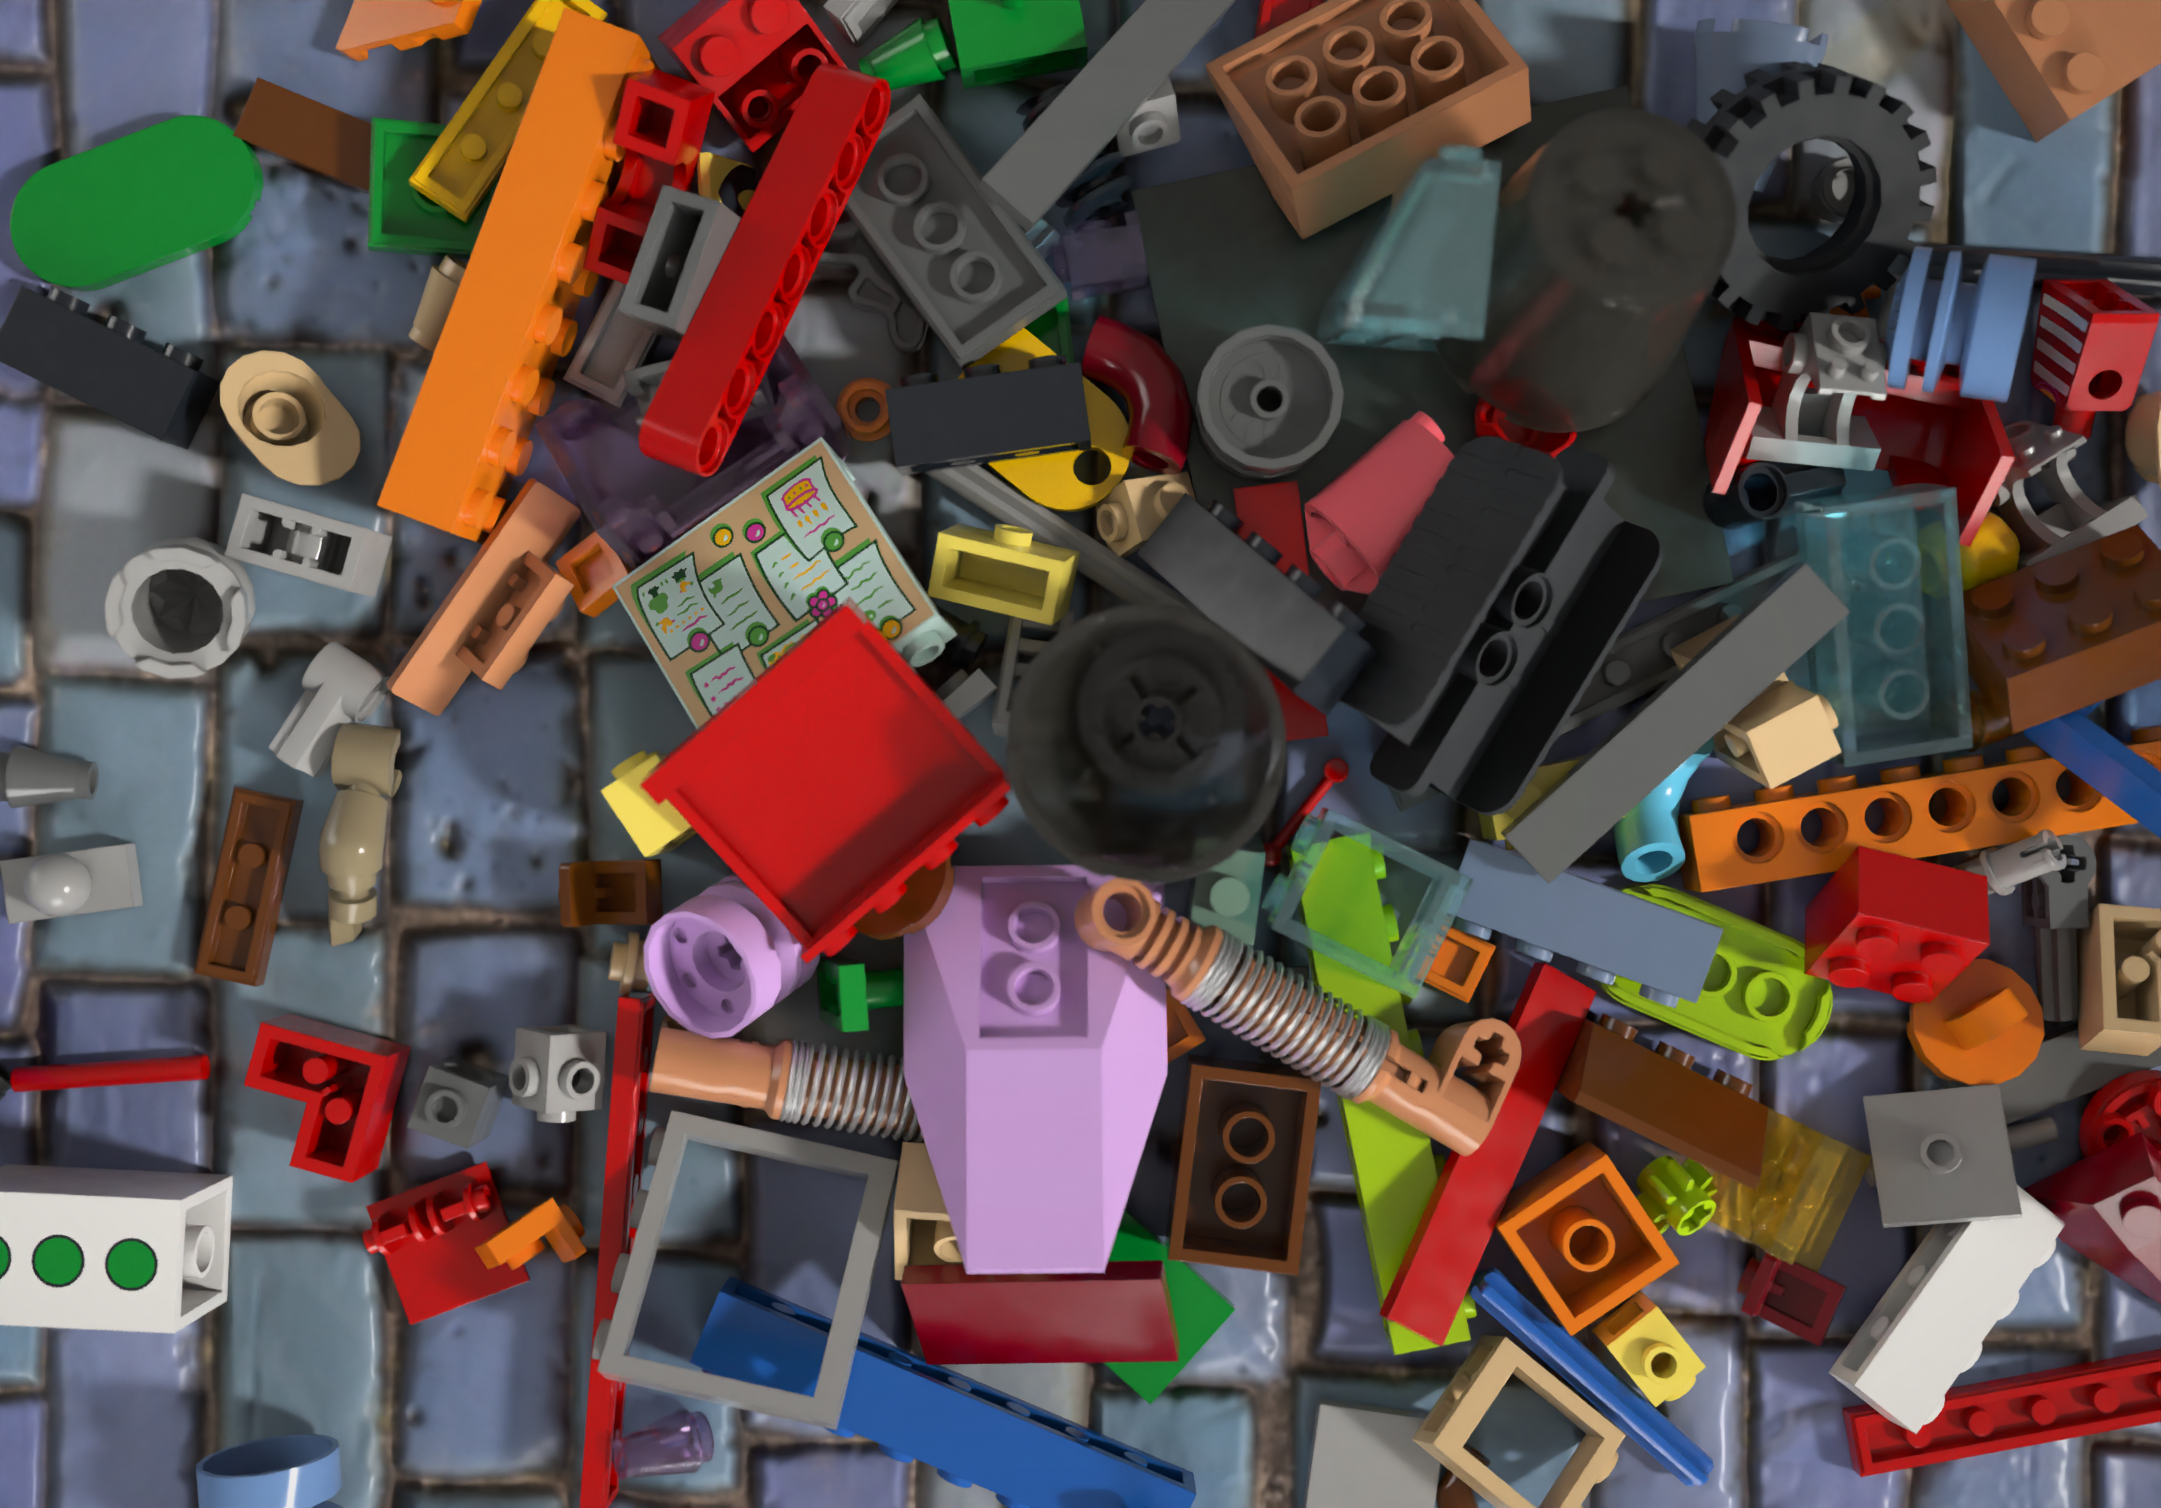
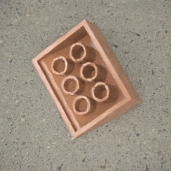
M1328 0L1205 64L1212 84L1270 193L1302 240L1531 121L1528 65L1475 0Z
M1945 0L2036 143L2161 64V0Z

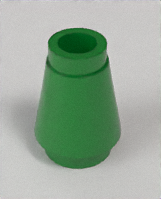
M921 17L870 51L868 55L858 59L862 73L885 79L889 83L891 91L946 79L945 72L958 67L952 44L938 17L924 22Z

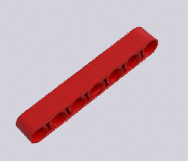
M822 63L812 74L644 416L639 433V448L644 456L703 477L711 476L718 470L885 125L891 104V90L889 83L885 79L829 63Z

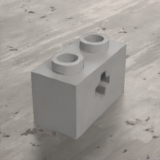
M242 493L224 556L349 592L376 597L393 537Z

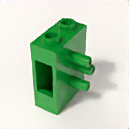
M948 0L964 89L1084 68L1088 64V46L1079 0Z

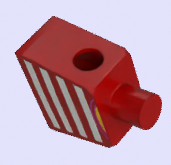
M2044 279L2041 290L2030 375L2031 383L2056 404L2051 426L2059 425L2062 430L2082 435L2085 439L2090 438L2092 435L2097 411H2124L2132 405L2160 318L2159 312L2108 279Z

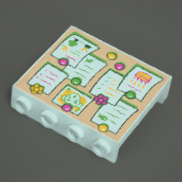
M822 437L612 586L696 729L849 596L912 667L923 666L933 661L942 653L945 643L958 635L954 628L941 616L854 484L853 481L856 479L844 461Z

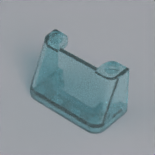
M1443 146L1439 148L1438 159L1423 161L1396 187L1320 312L1317 341L1334 345L1442 353L1445 352L1446 337H1458L1464 340L1483 339L1501 162L1481 160L1482 150L1479 148Z

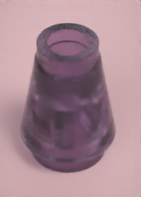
M681 1408L626 1435L624 1438L614 1440L611 1450L612 1461L615 1471L621 1479L696 1473L701 1464L707 1463L712 1459L714 1440L709 1421L701 1411L690 1413L687 1409Z

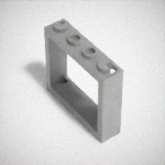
M671 1110L667 1128L657 1127L650 1144L648 1164L654 1165L655 1170L649 1191L639 1189L633 1203L629 1226L638 1230L631 1254H620L613 1273L611 1292L619 1294L612 1320L603 1318L595 1336L592 1358L600 1360L597 1371L605 1379L837 1430L897 1181L898 1160ZM688 1140L867 1180L814 1397L628 1356Z

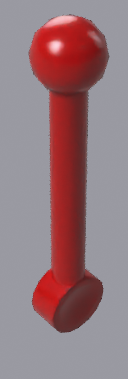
M1333 758L1324 764L1322 779L1273 841L1263 844L1265 849V867H1274L1280 863L1282 859L1281 850L1334 783L1343 782L1347 778L1349 767L1344 760Z

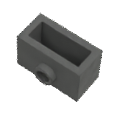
M663 185L618 311L655 334L681 342L742 218L719 201Z

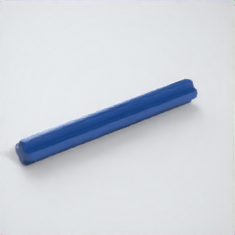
M1489 1267L1486 1270H1479L1474 1275V1280L1468 1288L1470 1296L1682 1483L1689 1487L1695 1484L1702 1486L1709 1480L1708 1474L1714 1467L1712 1458L1574 1336H1570L1562 1325L1496 1267Z

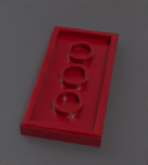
M1108 1261L1105 1272L967 1274L964 1264L909 1265L904 1267L901 1286L927 1365L1178 1362L1180 1341L1163 1261Z

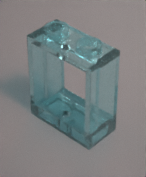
M1322 807L1317 818L1307 814L1291 846L1292 850L1300 854L1289 876L1278 873L1264 899L1262 909L1271 912L1265 924L1271 929L1415 999L1474 879L1330 808ZM1334 831L1431 878V882L1389 966L1292 919L1293 913Z

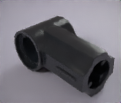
M1756 462L1735 470L1725 495L1713 493L1710 482L1706 486L1703 496L1704 509L1708 518L1716 526L1725 530H1736L1767 520L1841 503V493L1847 483L1843 468L1782 462ZM1743 488L1749 497V504L1745 500Z

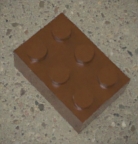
M2138 524L1946 598L1952 651L2012 734L2161 679V550Z
M1188 1054L1165 1239L1168 1260L1298 1276L1321 1092L1320 1081L1316 1082L1311 1079V1075L1306 1076L1301 1073V1069L1296 1070L1290 1066Z

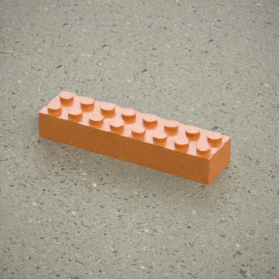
M564 7L379 497L378 506L482 545L510 507V500H507L506 497L515 475L521 476L524 473L532 455L533 442L529 440V436L536 417H543L547 413L554 397L555 382L551 378L559 356L566 357L574 345L578 324L573 319L582 297L588 298L592 294L598 281L599 274L586 270L583 267L597 207L607 202L612 196L624 165L625 147L612 142L627 78L654 68L660 70L640 35Z

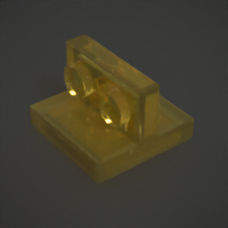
M1769 1108L1761 1178L1756 1189L1747 1187L1715 1171L1711 1183L1716 1187L1717 1192L1711 1198L1716 1203V1209L1709 1221L1749 1239L1776 1258L1791 1265L1795 1261L1818 1272L1872 1157Z

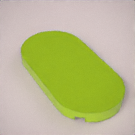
M1638 883L1619 889L1625 893L1715 924L1724 930L1697 1003L1679 998L1676 1008L1660 1004L1638 994L1641 983L1616 975L1613 985L1594 980L1609 997L1642 1013L1744 1056L1758 1060L1770 1061L1785 1058L1783 1056L1791 1055L1797 1050H1804L1820 1037L1831 1015L1833 994L1830 981L1804 974V943L1669 886L1655 883Z

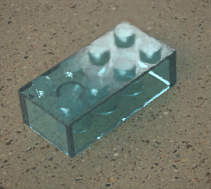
M1920 482L1795 501L1799 560L1802 563H1807L1850 611L1848 615L1807 651L1810 692L1823 695L1830 703L1838 720V727L1833 729V732L1842 752L1829 760L1843 767H1851L1973 748L1956 488Z

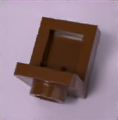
M609 859L561 863L559 866L558 888L561 925L563 927H580L596 924L649 925L656 923L663 917L661 859Z

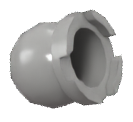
M197 537L166 538L144 548L113 577L104 601L106 628L111 638L113 636L116 638L122 651L136 661L134 664L141 670L168 679L198 677L206 673L207 670L221 665L239 647L242 639L248 634L256 611L254 585L242 563L237 559L224 556L226 549L221 545Z

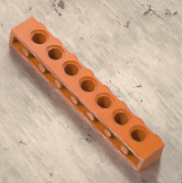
M2161 725L2131 729L2132 741L2122 742V744L2161 772ZM2029 745L2006 749V761L1984 764L1983 754L1943 759V771L1921 774L1920 765L1913 764L1880 769L1881 781L1858 785L1856 774L1816 780L1818 791L1794 795L1793 784L1779 785L1773 789L1768 787L1753 790L1755 801L1731 805L1729 794L1690 800L1692 811L1679 813L1678 815L1680 839L1685 851V862L1680 868L1684 889L1703 893L1834 872L1842 866L1858 846L1916 859L2016 843L2034 836L2044 829H2049L2056 836L2139 822L2040 747ZM2063 771L2068 774L2072 784L2070 795L2065 801L2060 799L2056 790L2057 779ZM2003 781L2009 791V801L2007 806L1999 812L1994 806L1992 794L1997 783ZM1939 790L1946 799L1947 809L1944 817L1936 823L1929 813L1928 805L1931 796ZM1877 800L1884 810V822L1878 831L1872 833L1865 823V811L1872 801ZM1813 809L1821 818L1822 831L1814 842L1808 843L1802 835L1801 822L1803 817ZM1750 819L1757 825L1760 839L1756 848L1746 854L1738 845L1737 833L1740 826Z

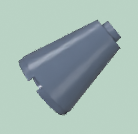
M1716 18L1698 21L1694 36L1696 120L1706 124L1718 111L1710 98L1719 90L1725 89L1733 94H1737L1747 88L1744 75L1751 71L1760 69L1773 75L1781 72L1782 62L1797 61L1809 67H1817L1818 63H1822L1827 52L1829 36L1821 33L1808 43L1810 29L1801 26L1734 18L1731 32H1713ZM1780 154L1772 160L1759 177L1753 193H1763Z

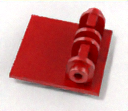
M487 1161L366 1206L372 1226L363 1230L364 1245L370 1254L380 1251L385 1256L410 1325L530 1280L525 1263L514 1270H511L507 1262L488 1269L474 1249L510 1224Z

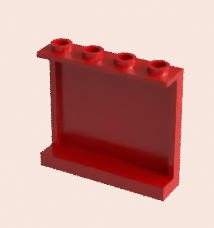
M850 596L655 765L640 784L658 805L667 799L803 945L800 957L806 964L822 951L828 957L839 952L858 932V929L853 924L872 908L878 914H881L894 905L907 891L908 886L904 881L922 865L928 871H931L943 863L959 845L954 838L972 822H975L978 827H983L992 821L1009 803L1005 794L1012 789L1010 775Z

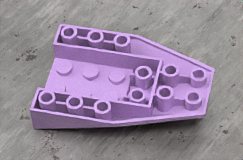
M1164 864L952 866L954 867V885L950 898L940 915L926 928L914 934H904L903 1075L967 1274L1105 1272L1167 1078L1166 983L1162 981V975L1155 977L1149 974L1148 966L1141 969L1134 965V957L1127 961L1112 951L1102 952L1088 946L1080 938L1075 928L1074 914L1077 903L1086 892L1114 878L1125 877L1141 882L1150 890L1153 898L1161 903V910L1164 909ZM1107 899L1103 907L1104 919L1113 930L1122 932L1127 923L1126 912L1119 902Z

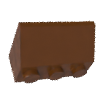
M1602 1013L1597 1024L1585 1019L1555 1090L1572 1102L1755 1190L1761 1178L1769 1107L1749 1098L1753 1085L1718 1068L1712 1079L1691 1070L1696 1059L1695 1057L1662 1041H1659L1655 1052L1633 1042L1638 1032L1637 1029Z

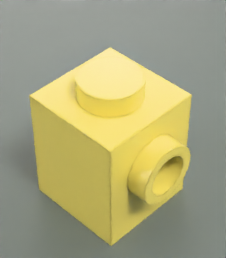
M1642 1291L1638 1292L1592 1329L1594 1334L1655 1408L1664 1400L1674 1401L1686 1394L1696 1381L1695 1375L1706 1367L1661 1310Z

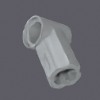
M337 641L329 643L316 655L307 668L302 680V687L306 690L268 748L276 754L277 758L294 769L303 771L312 777H322L332 761L334 743L342 725L362 723L372 715L389 690L387 688V681L390 676Z

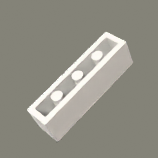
M2018 1185L2022 1218L1934 1224L1828 1372L1886 1419L1915 1434L1918 1433L1923 1425L1930 1423L1939 1415L1945 1403V1393L1957 1376L1971 1368L1978 1360L1982 1352V1341L1997 1320L2005 1318L2015 1308L2019 1300V1289L2035 1268L2042 1266L2052 1256L2056 1248L2055 1239L2066 1225L2064 1221Z

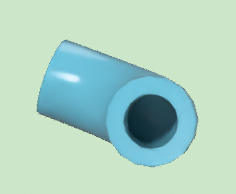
M1713 737L1613 826L1617 859L1621 872L1626 878L1637 882L1658 881L1675 873L1685 862V851L1680 839L1678 825L1680 800L1689 778L1697 767L1712 753L1714 748Z

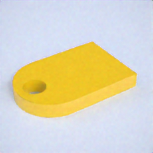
M1023 328L969 367L1000 364L1002 365L1003 373L1029 369V360L1057 354ZM964 371L957 379L965 378ZM1083 375L1092 446L1090 450L1103 453L1111 464L1110 474L1102 483L1087 485L1079 481L1074 474L1073 467L1077 457L1083 452L1090 450L987 464L1022 494L1044 508L1057 512H1078L1100 504L1112 492V489L1123 481L1130 462L1121 452L1128 431V424L1124 415L1106 394Z

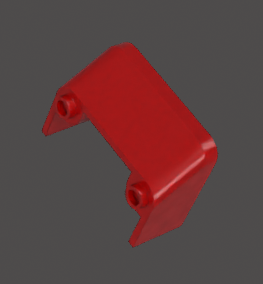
M1738 315L1733 318L1724 341L1704 436V446L1713 493L1726 494L1736 469L1756 462H1764L1762 460L1746 459L1743 451L1762 406H1772L1783 372L1781 354L1784 341L1789 333H1797L1803 324L1802 322L1795 321L1793 331H1779L1760 320L1757 326L1745 321ZM1912 360L1905 389L1887 387L1889 369L1886 362L1884 370L1887 391L1886 399H1871L1868 395L1857 394L1851 411V415L1865 416L1881 447L1875 469L1888 471L1892 485L1905 503L1920 509H1931L1935 506L1945 508L1957 544L1970 547L2015 460L1995 403L1991 400L1960 397V365L1945 364L1933 393L1922 392L1927 361ZM1812 379L1807 385L1808 388H1815Z

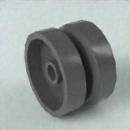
M1264 324L1240 330L1216 348L1202 371L1194 408V418L1200 442L1217 464L1238 477L1270 481L1294 475L1316 459L1340 422L1344 392L1338 367L1320 342L1297 328ZM1262 393L1270 394L1271 404L1280 403L1281 406L1274 412H1266L1258 406L1257 399Z

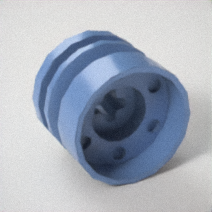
M1915 246L1911 262L1900 281L1896 284L1884 344V347L1887 349L1889 369L1887 387L1905 389L1912 360L1927 361L1922 392L1933 393L1945 364L1960 365V397L2007 402L2037 259L1990 254L1984 263L1977 284L1962 283L1963 259L1961 251L1950 250L1943 280L1929 279L1933 248Z
M296 1434L252 1440L219 1450L206 1456L196 1464L199 1508H342L338 1504L326 1501L342 1489L338 1440L326 1435Z

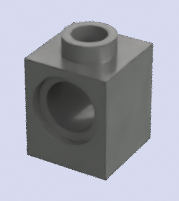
M452 1055L429 1065L407 1127L469 1149L490 1135L509 1083V1076Z

